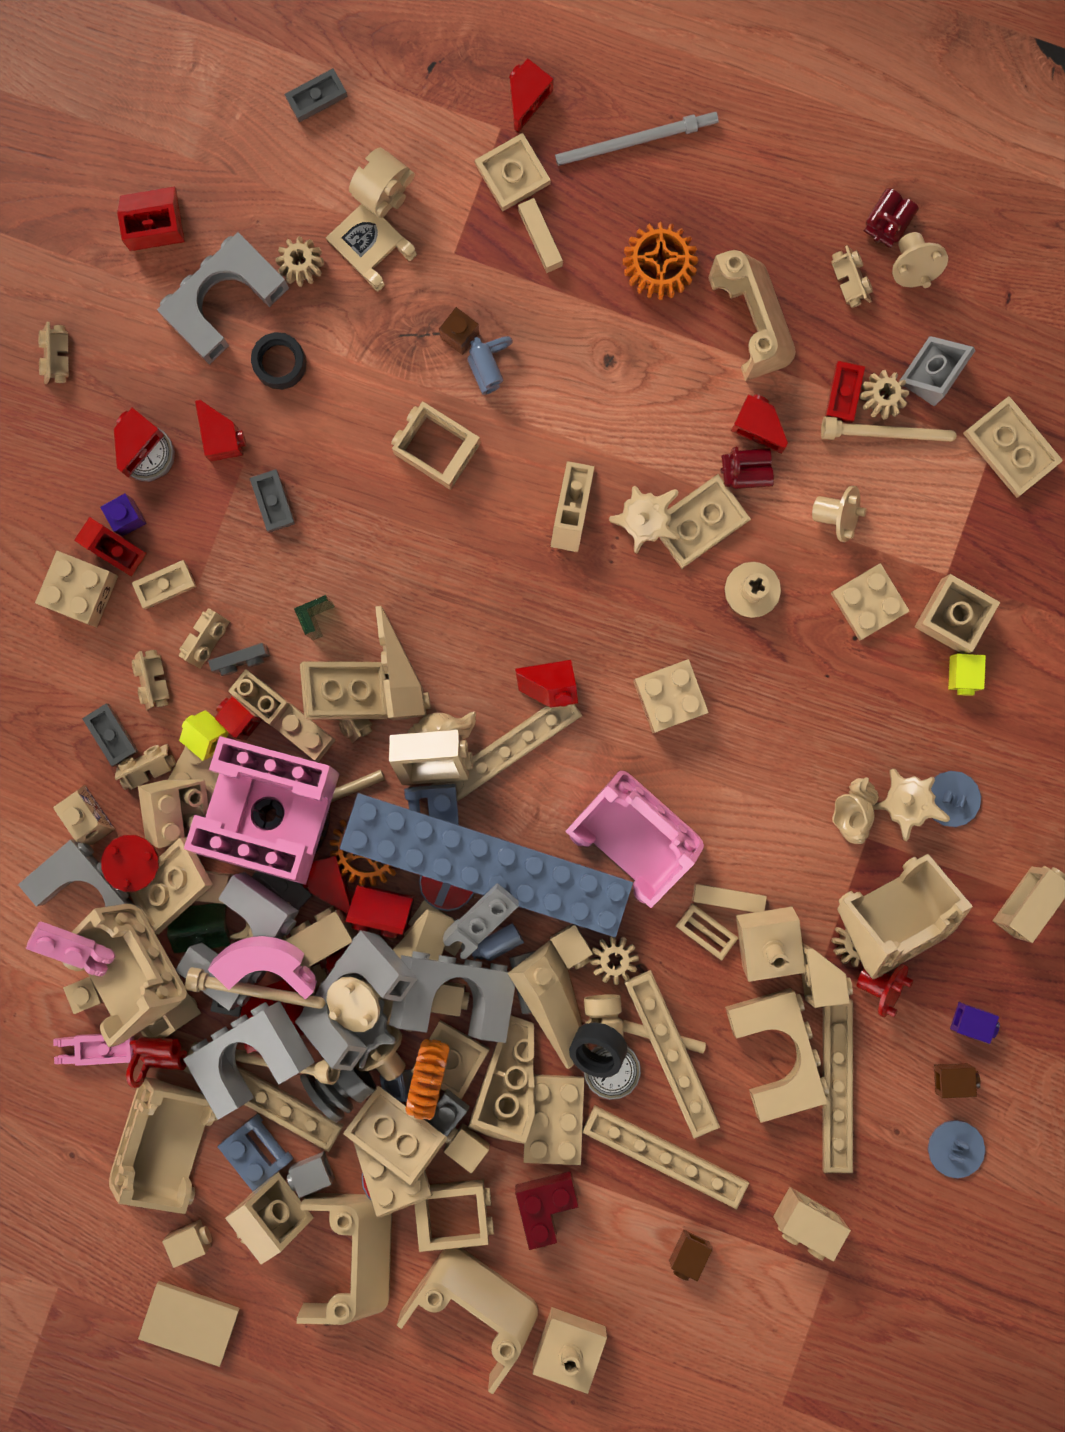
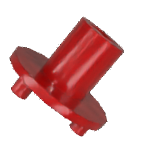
M123 835L112 840L105 848L101 858V870L106 881L114 888L123 892H136L147 887L155 879L159 869V856L155 847L146 838L138 835Z
M900 964L892 976L885 973L876 979H872L863 968L857 981V988L881 999L878 1007L879 1016L886 1017L890 1015L895 1017L898 1010L893 1007L899 999L904 985L910 988L914 980L907 977L908 966L905 964Z

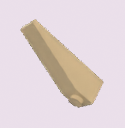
M376 606L379 642L383 646L381 663L384 674H387V680H383L388 718L394 721L426 716V709H431L429 693H423V687L382 606Z
M427 909L404 933V938L396 945L393 951L400 959L401 955L412 956V952L417 951L430 954L429 959L438 960L445 947L443 942L444 933L453 924V918ZM383 999V1013L388 1019L387 1025H389L393 1000Z
M550 940L508 972V975L563 1064L569 1069L574 1065L570 1058L569 1048L578 1028L582 1026V1021L567 966Z
M510 1015L506 1043H496L467 1129L493 1138L526 1144L535 1116L533 1071L534 1023Z

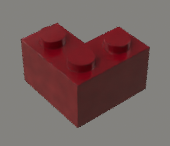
M571 1171L515 1185V1195L529 1250L556 1244L557 1232L552 1214L579 1208Z

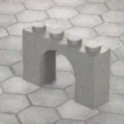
M239 232L234 236L226 238L221 244V249L213 256L206 257L200 265L201 268L193 275L185 277L180 284V288L173 294L165 296L160 302V307L157 309L161 316L209 365L229 346L224 337L203 315V299L213 285L224 280L240 281L250 287L268 307L289 289L285 279Z
M75 839L69 840L18 884L36 907L45 905L74 881H84L97 888L104 899L105 907L122 904L134 905L128 898L130 897L129 892L118 890L106 881L101 870V861L98 862L92 855L94 853L92 847L77 842Z
M246 872L232 875L218 898L248 922L253 937L266 936L282 940L283 936L288 935L296 925L294 919L299 911ZM203 943L190 946L175 970L186 978L189 969L195 967L204 969L205 973H209L210 977H215L208 971V968L218 954ZM267 971L251 972L238 982L258 983ZM206 988L205 991L202 990L228 1011L239 1006L243 1007L251 998V996L210 988Z
M361 930L353 938L350 946L336 962L335 967L325 981L320 984L319 989L314 995L324 998L325 1006L321 1009L305 1006L295 1021L332 1069L352 1071L367 1050L366 1045L355 1032L344 1028L337 1021L329 1017L330 1011L326 1000L327 991L332 983L342 977H354L359 980L365 978L383 999L401 1002L418 979L380 935Z
M413 951L412 956L401 955V960L418 979L401 1002L393 1001L390 1026L404 1030L427 1032L432 1002L436 991L446 981L460 977L467 982L473 995V1009L468 1036L480 1040L506 1043L515 985L508 975V966L491 963L490 968L481 967L482 962L465 959L464 964L456 963V958L439 955L438 960L429 959L430 954Z
M278 1001L271 1006H268L267 1002L251 1010L253 1017L248 1019L246 1014L230 1023L233 1029L228 1031L227 1027L220 1029L211 1035L212 1042L209 1043L207 1039H204L191 1047L194 1053L183 1059L218 1120L254 1098L236 1065L235 1050L238 1042L254 1047L262 1055L278 1085L315 1063L281 1002Z

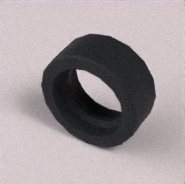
M274 332L264 335L256 342L252 349L251 364L253 371L264 385L272 389L284 390L293 387L302 379L306 371L307 361L302 347L295 338L286 333ZM277 345L288 347L295 356L294 368L290 373L282 377L271 376L264 370L262 364L265 352Z
M597 1022L585 1023L578 1028L569 1048L570 1058L581 1071L591 1076L600 1078L612 1077L619 1072L627 1054V1043L616 1029L606 1024ZM585 1044L599 1045L605 1048L612 1056L605 1057L593 1053Z

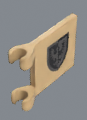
M362 204L326 237V240L376 291H380L385 284L382 277L373 269L388 254L397 248L408 261L413 260L417 255L414 246L408 240L402 237L384 218H379Z

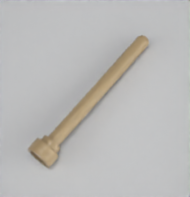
M826 416L823 417L821 425V438L834 440L835 437H840L841 435L951 442L957 436L953 430L842 423L841 420H837L836 417Z
M195 967L189 969L185 981L186 990L193 992L205 991L206 988L317 1009L325 1006V1000L322 997L310 995L304 999L297 992L237 982L228 990L216 977H210L209 973H205L204 969Z
M235 1050V1061L268 1067L260 1053L251 1052L247 1054L244 1050ZM325 1059L317 1064L313 1063L300 1072L314 1075L320 1083L329 1085L335 1084L340 1076V1070L332 1069Z

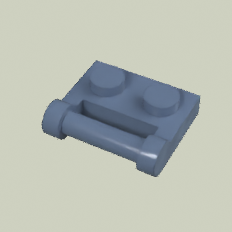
M456 784L409 787L404 790L405 799L408 800L410 810L421 813L419 799L428 797L429 816L459 825Z
M258 1113L217 1146L252 1191L256 1190L293 1159L289 1151L285 1152L262 1123L263 1119ZM253 1130L275 1157L276 1161L271 1164L247 1134L249 1131Z

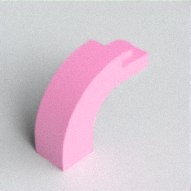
M256 936L239 940L219 953L212 960L208 971L228 990L245 975L262 970L281 976L304 999L314 992L317 983L314 973L308 967L300 965L305 953L293 944L274 937Z

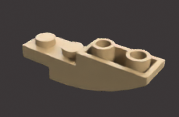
M247 669L244 670L228 691L316 762L320 761L335 742V739L314 721L305 720L304 713Z

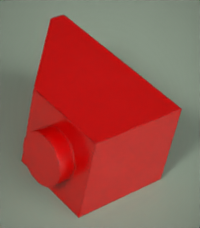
M528 58L522 65H516L509 76L514 130L518 133L553 92L554 79Z
M748 394L731 431L782 454L787 447L788 441L775 407L769 404V400L761 395L754 394L751 396Z
M196 400L195 405L205 457L211 462L243 456L242 447L246 446L243 430H239L233 421L202 400Z
M133 407L118 417L117 425L114 428L117 469L128 478L164 436L156 426Z
M91 517L88 518L74 539L81 546L131 577L147 554Z
M571 660L515 668L520 692L550 708L578 703L577 687Z
M234 696L230 699L225 698L216 709L218 714L215 719L236 739L247 740L263 720Z
M339 855L312 862L306 885L303 884L304 888L309 887L311 894L345 913L348 912L352 899L346 877L341 875L343 867L338 865Z

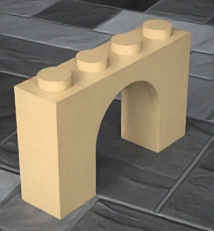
M789 988L725 1007L732 1033L736 1039L765 1030H780L790 1035L796 1047L795 1065L786 1077L776 1082L749 1089L756 1116L761 1123L827 1104L825 1095L829 1094V1089L825 1078H820L817 1067L821 1066L817 1050L811 1049L809 1039L813 1038L808 1021L804 1022L801 1011H804L805 1007L800 994H795V991Z

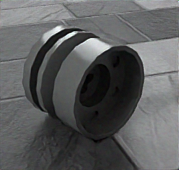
M355 1068L352 1071L340 1070L339 1079L333 1085L320 1083L314 1075L304 1073L300 1075L302 1085L312 1102L329 1119L336 1123L345 1117L344 1112L350 1113L354 1109L350 1097L362 1103L377 1090L368 1071H359Z

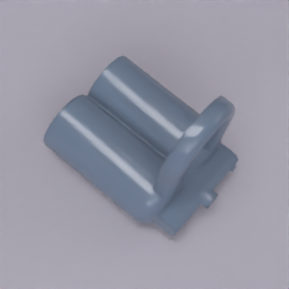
M504 336L487 343H482L479 337H475L470 342V355L467 360L482 395L496 391L500 388L499 384L504 381L493 353L499 352L513 343L512 338L509 336Z
M512 923L486 937L478 944V949L472 953V957L474 960L486 959L487 961H492L523 944L524 941L518 929Z

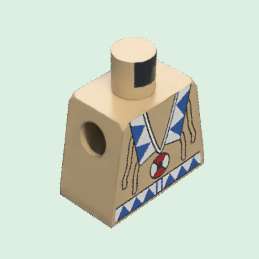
M86 785L53 807L77 842L92 846L115 830Z

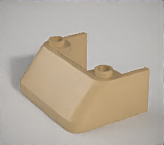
M310 1193L306 1195L301 1203L300 1210L330 1211L329 1222L332 1230L339 1235L352 1236L351 1293H338L328 1303H303L297 1316V1324L344 1325L381 1313L388 1305L390 1294L392 1213L381 1218L376 1217L372 1201L366 1194Z
M463 1248L443 1249L401 1309L397 1326L402 1329L418 1305L429 1312L435 1313L443 1310L451 1299L498 1332L492 1342V1355L498 1362L489 1374L488 1392L494 1394L521 1354L538 1316L537 1304L533 1298Z

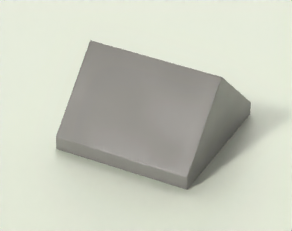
M930 336L900 381L906 380L904 387L935 406L947 394L976 350L972 346Z

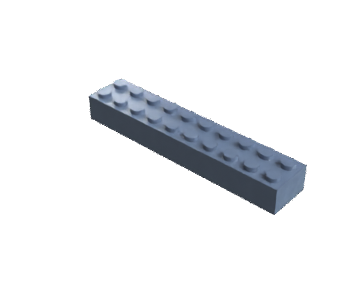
M357 793L340 844L341 850L481 895H485L498 883L519 901V907L612 937L617 935L633 882L361 793Z

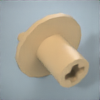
M912 232L902 237L899 241L898 246L901 255L893 265L892 274L896 283L903 287L923 286L928 288L931 286V281L942 274L947 266L949 257L944 247L936 243H925L922 234Z
M849 486L841 500L818 496L813 505L812 518L816 522L836 525L838 540L840 542H847L850 538L853 539L858 517L865 516L867 510L860 507L859 489L856 486Z
M758 562L743 563L734 568L727 577L724 588L725 597L731 609L739 615L748 618L762 617L771 612L779 602L781 594L780 580L775 572L767 565Z
M342 977L334 981L327 991L326 1001L330 1011L329 1017L348 1030L365 1032L374 1027L379 1020L380 1005L378 999L381 996L365 978L359 980L354 977Z
M387 1025L386 1030L395 1038L396 1042L393 1045H379L376 1049L369 1052L363 1068L359 1067V1061L354 1068L359 1071H370L376 1068L386 1081H391L403 1073L406 1065L396 1052L402 1040L401 1031L396 1027Z

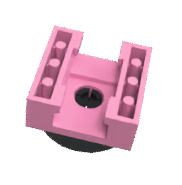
M219 736L209 768L210 771L219 773L206 817L194 815L184 849L201 856L306 885L314 856L322 846L328 832L330 803L339 773L331 766ZM275 809L276 815L280 818L275 817L273 821L267 822V812Z

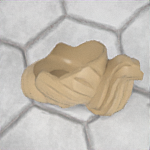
M475 711L462 718H454L446 713H431L423 717L419 723L414 724L408 730V734L459 730L462 739H466L475 725L476 713Z
M867 777L857 778L852 781L851 786H849V794L841 795L835 801L832 821L840 830L842 836L853 844H863L866 838L869 837V830L874 822L873 806L877 803L879 797L877 790H875L874 785L869 782Z

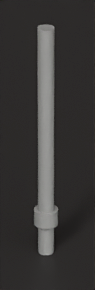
M716 111L697 117L693 114L683 117L682 121L555 155L557 166L682 132L686 134L698 131V128L718 123V115Z

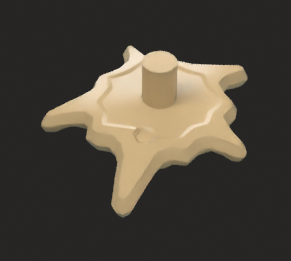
M633 486L631 499L624 503L623 513L610 516V523L625 528L633 536L634 553L637 554L641 545L645 541L655 542L659 537L679 539V535L668 526L671 517L667 512L669 504L678 496L679 492L674 489L661 496H654L652 493L642 494L638 487Z
M896 769L890 770L891 788L887 798L875 804L873 809L889 812L892 821L900 825L904 841L909 839L912 827L914 825L920 827L925 819L934 818L943 822H949L950 817L935 804L936 796L931 791L935 782L934 777L920 780L918 777L912 776L904 779Z

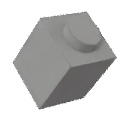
M325 1152L292 1164L287 1175L291 1190L296 1191L299 1198L330 1186L335 1178Z

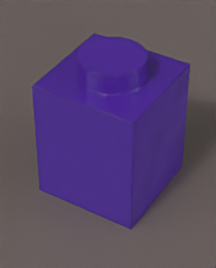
M126 493L100 507L113 532L121 537L147 524L134 499Z
M958 1002L950 1029L959 1034L990 1044L992 1038H995L999 1031V1016Z

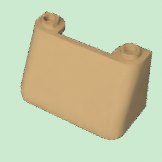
M737 250L716 255L708 277L712 290L724 289L729 293L730 299L744 295L757 333L751 337L748 344L750 359L741 367L745 381L790 365L795 357V346L765 265Z
M929 854L919 859L916 857L909 859L902 866L904 871L900 877L863 896L861 892L853 893L850 891L838 901L840 905L837 910L864 969L872 979L882 976L946 939L958 928L973 907Z
M122 904L95 908L72 931L74 934L94 940L95 943L112 949L115 954L113 962L106 964L108 970L105 975L99 977L88 974L111 1015L100 1025L101 1034L108 1047L122 1044L178 1006L186 998L187 991L145 915L137 906ZM62 962L68 969L74 971L85 970L84 968L81 969Z
M145 1077L142 1085L136 1089L110 1173L109 1187L118 1204L186 1214L188 1205L192 1204L195 1197V1188L192 1187L189 1176L204 1127L211 1126L214 1121L218 1120L203 1093Z

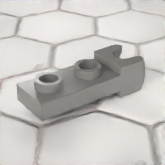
M497 883L466 914L457 919L445 931L443 936L445 946H450L456 941L462 942L460 957L466 959L478 948V944L518 907L519 901Z

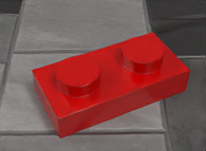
M837 361L825 412L826 417H836L837 420L853 423L865 366Z

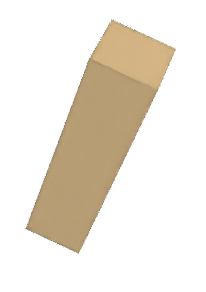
M532 198L519 204L518 212L546 273L562 267L563 260L535 199Z
M696 883L692 897L693 902L749 912L765 911L767 899L765 895Z

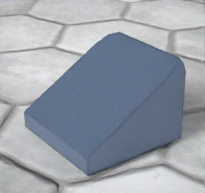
M412 1069L404 1070L399 1077L391 1081H386L380 1075L382 1089L398 1101L407 1102L413 1076Z

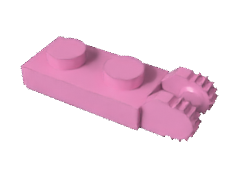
M41 921L38 922L26 946L27 950L81 969L84 968L88 974L99 977L106 974L108 970L106 964L112 963L115 958L112 949L97 944L94 940Z
M102 1034L53 1039L54 1046L66 1047L74 1045L75 1055H58L54 1057V1064H75V1066L130 1063L134 1054L129 1042L134 1040V1036L122 1044L113 1047L107 1046Z

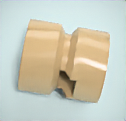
M604 994L585 997V1015L590 1017L586 1023L597 1022L606 1024L616 1029L624 1037L622 1019L618 1018V1014L622 1012L621 996Z

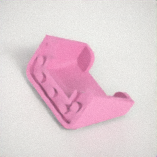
M619 771L565 831L578 846L589 847L594 843L635 880L633 883L634 896L640 902L646 903L650 908L695 864L704 848L702 839L688 825L625 771Z

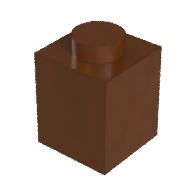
M457 307L439 328L440 338L462 355L471 345L470 342L480 334L479 324Z
M968 1063L934 1064L935 1093L941 1098L977 1097V1089L980 1088V1075L975 1067Z
M683 1229L669 1259L671 1269L674 1270L673 1273L683 1280L689 1281V1278L698 1282L712 1252L710 1242Z

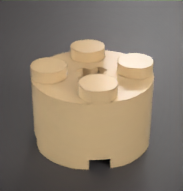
M380 147L373 150L365 158L369 163L364 169L360 166L358 167L350 182L349 192L376 216L383 218L392 207L398 209L403 204L406 195L403 193L414 179L415 173L388 151Z

